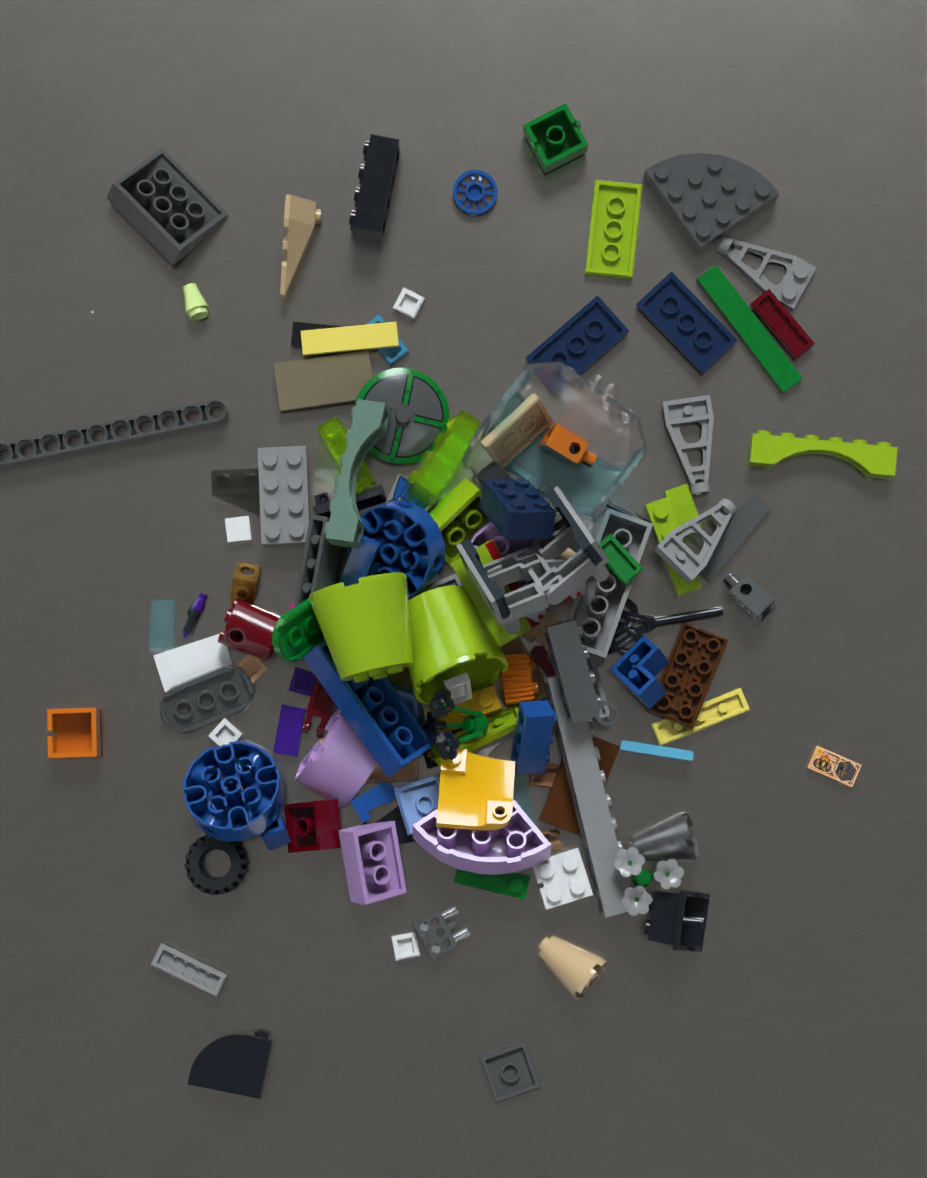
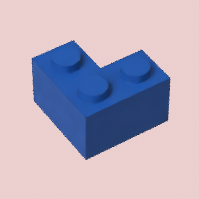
M643 635L610 668V671L625 688L649 709L667 693L655 676L669 661L661 650Z

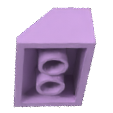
M395 821L362 824L338 831L350 902L366 905L407 893Z

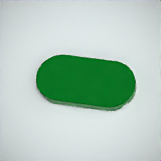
M309 598L283 614L277 621L272 634V644L275 653L280 658L290 661L302 659L315 646L325 641Z

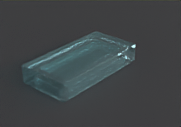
M151 600L150 649H174L175 600Z

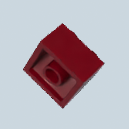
M338 799L284 804L286 827L291 843H288V853L341 848L338 832L341 830Z

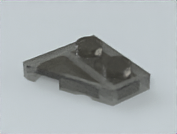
M258 468L211 471L213 496L260 516Z

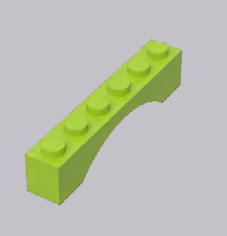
M758 430L756 434L753 433L750 437L748 465L772 468L781 461L796 455L823 453L850 462L867 477L892 479L896 473L898 447H891L889 442H877V445L867 444L866 440L859 439L849 443L843 442V438L829 437V441L819 440V436L805 435V438H796L793 433H781V436L771 435L770 431Z

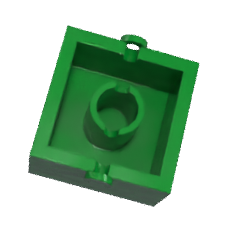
M566 103L523 125V133L544 173L569 162L588 150V143L580 130L581 124L578 119H574Z

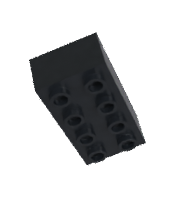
M371 134L370 140L364 143L363 155L365 165L360 164L358 178H360L359 184L361 186L355 189L354 202L356 211H351L349 225H351L350 230L353 231L354 238L383 243L400 157L399 139Z

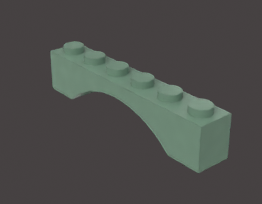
M358 399L356 407L352 409L351 430L347 431L346 451L342 453L340 460L341 473L335 481V498L330 502L331 516L324 528L325 538L332 545L360 549L365 525L356 504L357 476L367 453L387 432L391 410L386 403Z

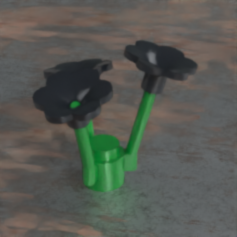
M436 690L434 698L429 703L432 712L427 713V721L425 723L427 738L429 741L437 740L435 748L440 752L442 759L453 760L457 757V750L461 743L475 738H483V734L488 730V720L482 711H473L454 705L450 690ZM453 710L469 715L462 723H446L445 721L437 720L439 717L446 718L449 711ZM446 728H463L470 735L457 738L454 737L451 731L445 730Z

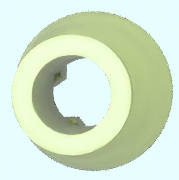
M195 283L185 285L183 291L186 315L192 321L207 317L209 307L198 290Z

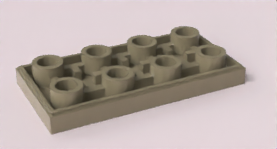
M369 350L273 363L280 412L355 402L361 388L372 378Z

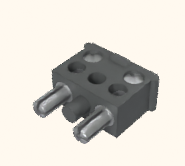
M455 906L442 913L437 911L420 921H413L412 925L431 960H436L437 956L458 946L456 942L470 935V932H467L454 939L468 931L467 928L453 935L451 934V931L458 928L455 920L447 924L445 920L458 914V910L445 917L443 916L457 909ZM433 917L438 920L435 926L430 922ZM438 928L443 930L442 936L436 934ZM444 939L449 941L448 947H443L442 941Z

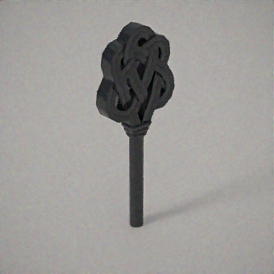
M627 599L624 607H627L630 612L622 611L620 619L626 621L619 620L607 656L615 652L624 655L631 648L625 647L634 640L636 643L643 636L642 634L649 633L653 629L655 630L656 627L723 616L722 606L654 617L647 614L639 615L637 605L631 599ZM634 623L644 624L638 628L633 626ZM625 632L628 633V635H626L619 641H615V639L622 636Z

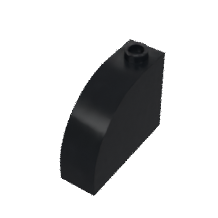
M255 1031L254 1034L231 1033L217 1038L207 1045L196 1057L190 1071L188 1085L261 1099L274 1038H269V1033Z

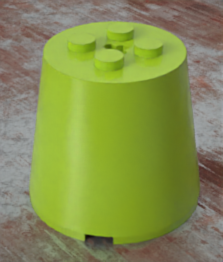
M402 572L358 578V584L346 587L344 582L317 590L309 595L310 603L341 681L354 680V683L369 680L370 677H373V680L388 677L387 673H399L404 668L414 664L407 578Z
M438 587L409 600L414 664L409 666L414 695L418 702L429 705L431 699L434 698L436 690L445 689V680L461 674H468L473 693L493 685L500 679L499 673L507 671L509 664L504 653L463 587Z

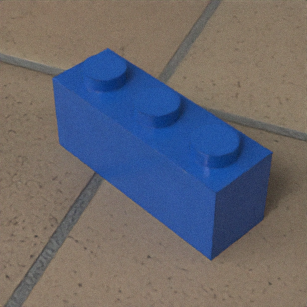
M548 700L520 702L511 753V761H515V772L517 775L545 773L546 763L550 761L549 746L553 743L552 729L553 725L557 722L556 711L552 710Z

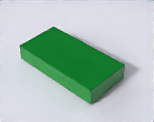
M609 534L599 543L610 560L605 566L624 587L643 572L644 569L612 534Z

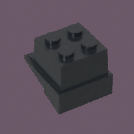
M681 890L680 893L655 891L654 895H651L652 903L649 905V910H652L651 920L648 919L645 922L644 934L648 935V940L673 945L672 950L702 952L710 894Z

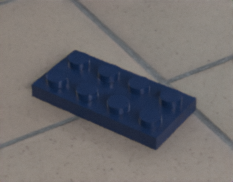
M672 271L636 304L701 374L708 370L738 341Z
M597 295L531 352L525 360L558 395L627 335L629 330Z

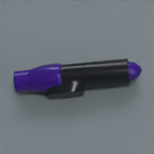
M203 593L199 594L196 601L192 602L188 609L187 615L189 617L182 631L184 638L192 635L198 618L203 611L207 595Z

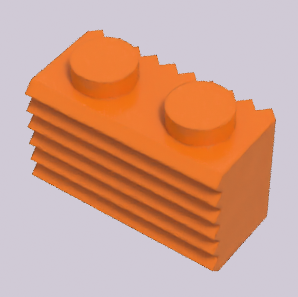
M529 653L505 656L509 666L507 671H501L506 706L520 704V702L535 701V697L539 696L537 682H532L531 673L536 672L534 658H529Z

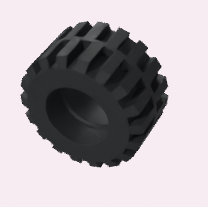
M205 835L198 838L194 844H191L189 852L186 853V864H184L187 870L186 876L191 880L192 885L203 893L210 895L228 893L238 887L246 876L248 857L244 847L238 841L225 842ZM213 849H220L226 852L231 861L229 872L222 878H211L203 870V858L207 852Z

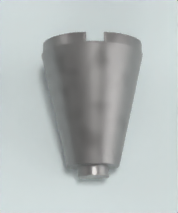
M688 812L682 813L634 836L633 842L629 843L630 847H635L639 854L644 856L645 861H667L669 859L697 861L699 857L696 833H693L692 827H689L694 825Z

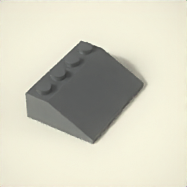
M163 148L113 182L106 198L172 265L189 254L228 216V213Z

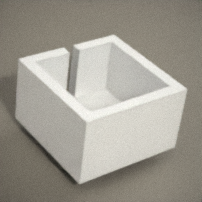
M578 848L552 855L547 860L532 867L537 883L543 882L544 885L539 890L546 910L593 895Z

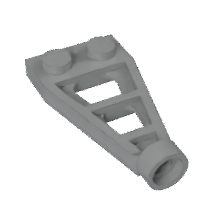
M725 234L717 249L719 253L725 255L763 292L770 289L782 305L792 311L817 268L797 256L738 241ZM730 245H733V251H728ZM752 252L763 258L757 270H753L743 262L745 253ZM770 262L786 267V274L778 285L772 284L764 276V268Z
M710 395L662 402L665 426L689 480L691 495L696 496L710 493L708 480L714 423ZM700 423L702 427L701 439L696 443L685 442L680 432V426L682 424ZM700 448L703 451V464L692 467L689 464L687 450ZM698 479L703 480L701 483H695Z
M722 499L713 508L672 530L653 550L689 584L707 565L730 518L737 511L736 506L730 500ZM707 519L717 527L711 537L699 526ZM693 533L703 542V547L698 555L682 542L683 537Z

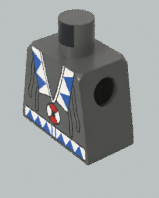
M731 571L724 578L723 582L731 589L730 598L758 625L775 609V599L747 574L741 579ZM745 591L750 592L748 595H743L742 593Z

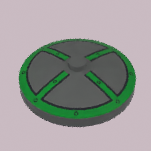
M392 368L382 371L364 384L355 399L354 407H356L357 400L361 399L386 403L391 410L386 434L369 451L374 457L384 462L410 464L428 457L439 447L447 433L449 407L446 397L438 384L420 371L410 368Z

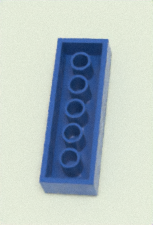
M326 641L315 646L303 657L306 664L388 778L434 746V743L428 740L427 733L387 678L373 680V677H370L369 680L354 683V680L341 681Z

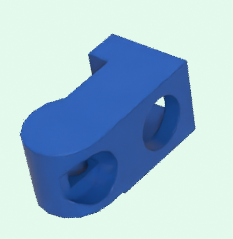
M381 783L351 801L363 823L371 819L368 812L381 804H389L394 801L396 796L394 787L391 784Z

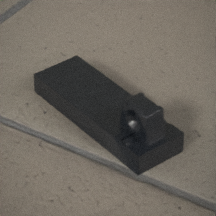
M382 484L356 492L358 510L387 501ZM329 492L315 496L316 506L313 507L315 515L331 516L330 502L332 498Z

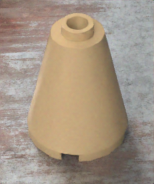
M552 936L550 939L546 937L538 947L541 950L539 956L578 1001L585 997L582 994L585 989L590 991L605 970L603 966L608 964L604 958L555 936Z

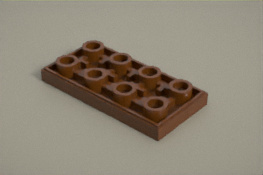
M683 622L668 658L669 663L665 666L659 680L667 693L651 709L648 708L647 712L693 729L729 639Z
M594 736L592 737L594 747H598L601 758L598 761L599 769L603 770L607 782L620 746ZM562 759L539 820L581 836Z

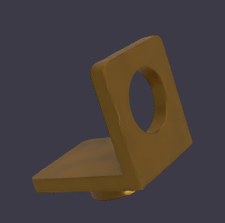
M242 562L237 563L232 580L231 604H233L236 598L254 605L261 566ZM247 569L253 571L254 574L245 575L241 571Z

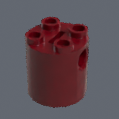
M235 598L231 609H228L224 619V623H226L225 630L222 629L218 643L268 662L274 652L272 644L273 630L281 615Z

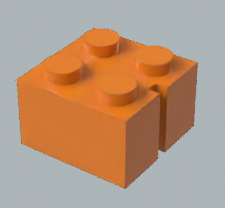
M99 708L47 709V731L56 732V737L47 736L48 758L101 757Z

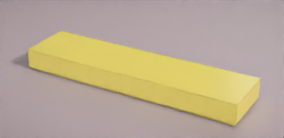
M397 322L301 331L303 356L399 347Z
M739 688L704 702L693 729L667 719H662L650 725L659 746H663L747 712L750 709L742 689Z

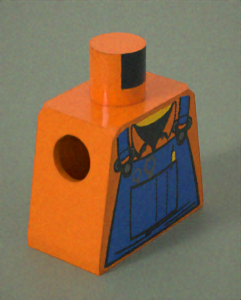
M559 424L549 426L538 446L570 465H577L580 462L591 468L597 458L596 454L587 450L589 446L587 441ZM570 444L573 445L575 449L573 454L569 450Z

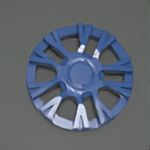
M470 170L464 172L455 181L453 187L454 201L467 214H483L493 207L497 199L498 190L496 182L484 171ZM470 175L472 183L466 184L463 179ZM475 175H479V182H474ZM484 177L490 181L486 186L481 184ZM458 185L466 187V190L459 188ZM485 189H494V191L485 192ZM457 193H464L466 196L458 200ZM491 196L493 199L488 203L484 200V197ZM468 199L470 202L464 207L462 204ZM481 200H482L483 204L485 205L484 208H481V206H480V204H479V202H480ZM475 203L477 210H471L470 205Z

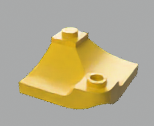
M458 749L457 757L453 760L441 759L436 827L498 830L507 826L512 819L515 761L488 758L470 753L467 749ZM497 810H502L504 814L498 815L496 812Z

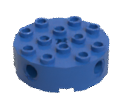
M393 500L366 510L360 516L365 525L363 535L381 544L369 576L394 572L404 573L407 578L408 597L428 590L436 582L445 563V542L438 524L425 509L409 501ZM347 547V548H348V558H349V555H350V552H351L352 548Z
M235 741L229 742L230 744L222 745L217 748L214 746L205 750L191 763L183 780L184 801L195 825L209 837L225 842L245 841L263 833L277 819L284 803V784L272 757L257 745Z

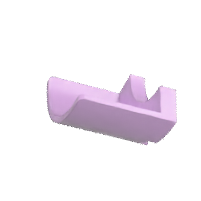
M335 705L330 720L325 727V730L328 731L322 743L317 740L307 756L300 762L295 780L327 800L338 799L339 807L344 808L366 782L377 761L337 705Z

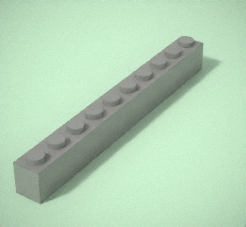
M556 676L545 677L543 681L548 701L552 710H555L557 715V722L554 726L600 915L607 918L628 912L627 909L622 907L621 900L625 897L624 891L628 888L627 880L629 877L624 878L620 871L614 867V862L618 859L617 853L623 848L621 842H617L615 832H618L615 818H611L609 810L612 808L611 798L609 794H605L604 785L606 784V777L603 770L599 769L598 761L601 758L598 747H594L592 737L595 736L593 725L591 722L588 723V720L574 724L568 723Z

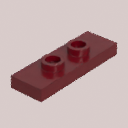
M770 289L750 304L795 360L815 345Z

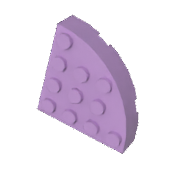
M514 799L511 822L498 830L436 827L438 809L412 825L413 839L426 852L447 865L476 874L498 875L518 872L536 866L550 858L551 844ZM497 810L496 814L502 815L504 812Z

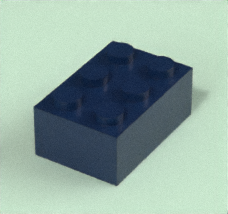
M495 478L483 482L479 508L505 539L552 538L556 511L529 480L524 478H517L516 480Z

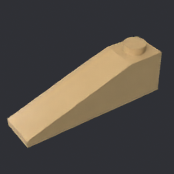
M286 194L284 227L287 235L283 240L282 247L285 260L282 261L280 296L286 300L316 232V224H321L322 213L318 209L316 202Z

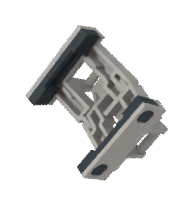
M558 486L546 494L562 517L554 524L551 539H536L532 542L534 546L524 548L482 565L479 554L470 539L456 545L464 568L499 626L503 624L509 634L517 633L520 630V617L526 616L530 621L538 622L547 615L548 604L556 605L561 603L566 597L575 599L584 595L586 580L591 575L599 582L605 581L609 576L605 564L610 560ZM567 548L575 552L569 559H556ZM521 579H525V581L534 580L532 584L527 582L519 589L505 594L504 585Z

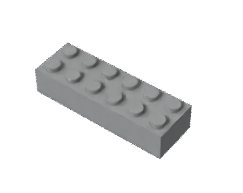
M607 508L596 541L599 544L609 534H612L639 564L653 524ZM607 567L609 576L605 581L599 582L592 575L586 580L585 594L574 599L567 619L576 620V624H580L583 631V637L580 638L582 646L587 648L590 660L601 664L605 662L633 583L632 580L624 587Z

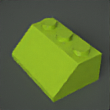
M464 478L428 513L438 524L445 542V562L451 568L450 562L460 557L456 545L469 539L471 541L474 534L490 521L479 508L481 490L467 478Z

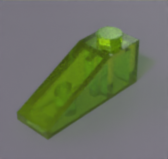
M338 416L316 428L322 445L341 472L340 460L342 453L346 451L347 430ZM364 460L357 476L356 495L376 484Z

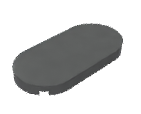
M226 665L177 684L168 689L161 699V719L170 729L181 733H189L243 711L250 703L253 695L252 680L243 669L237 666Z

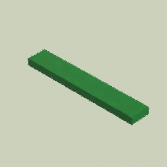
M717 265L697 278V282L782 393H785L803 379Z

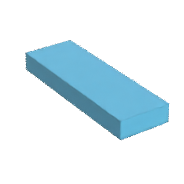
M622 740L619 745L620 751L693 761V751Z

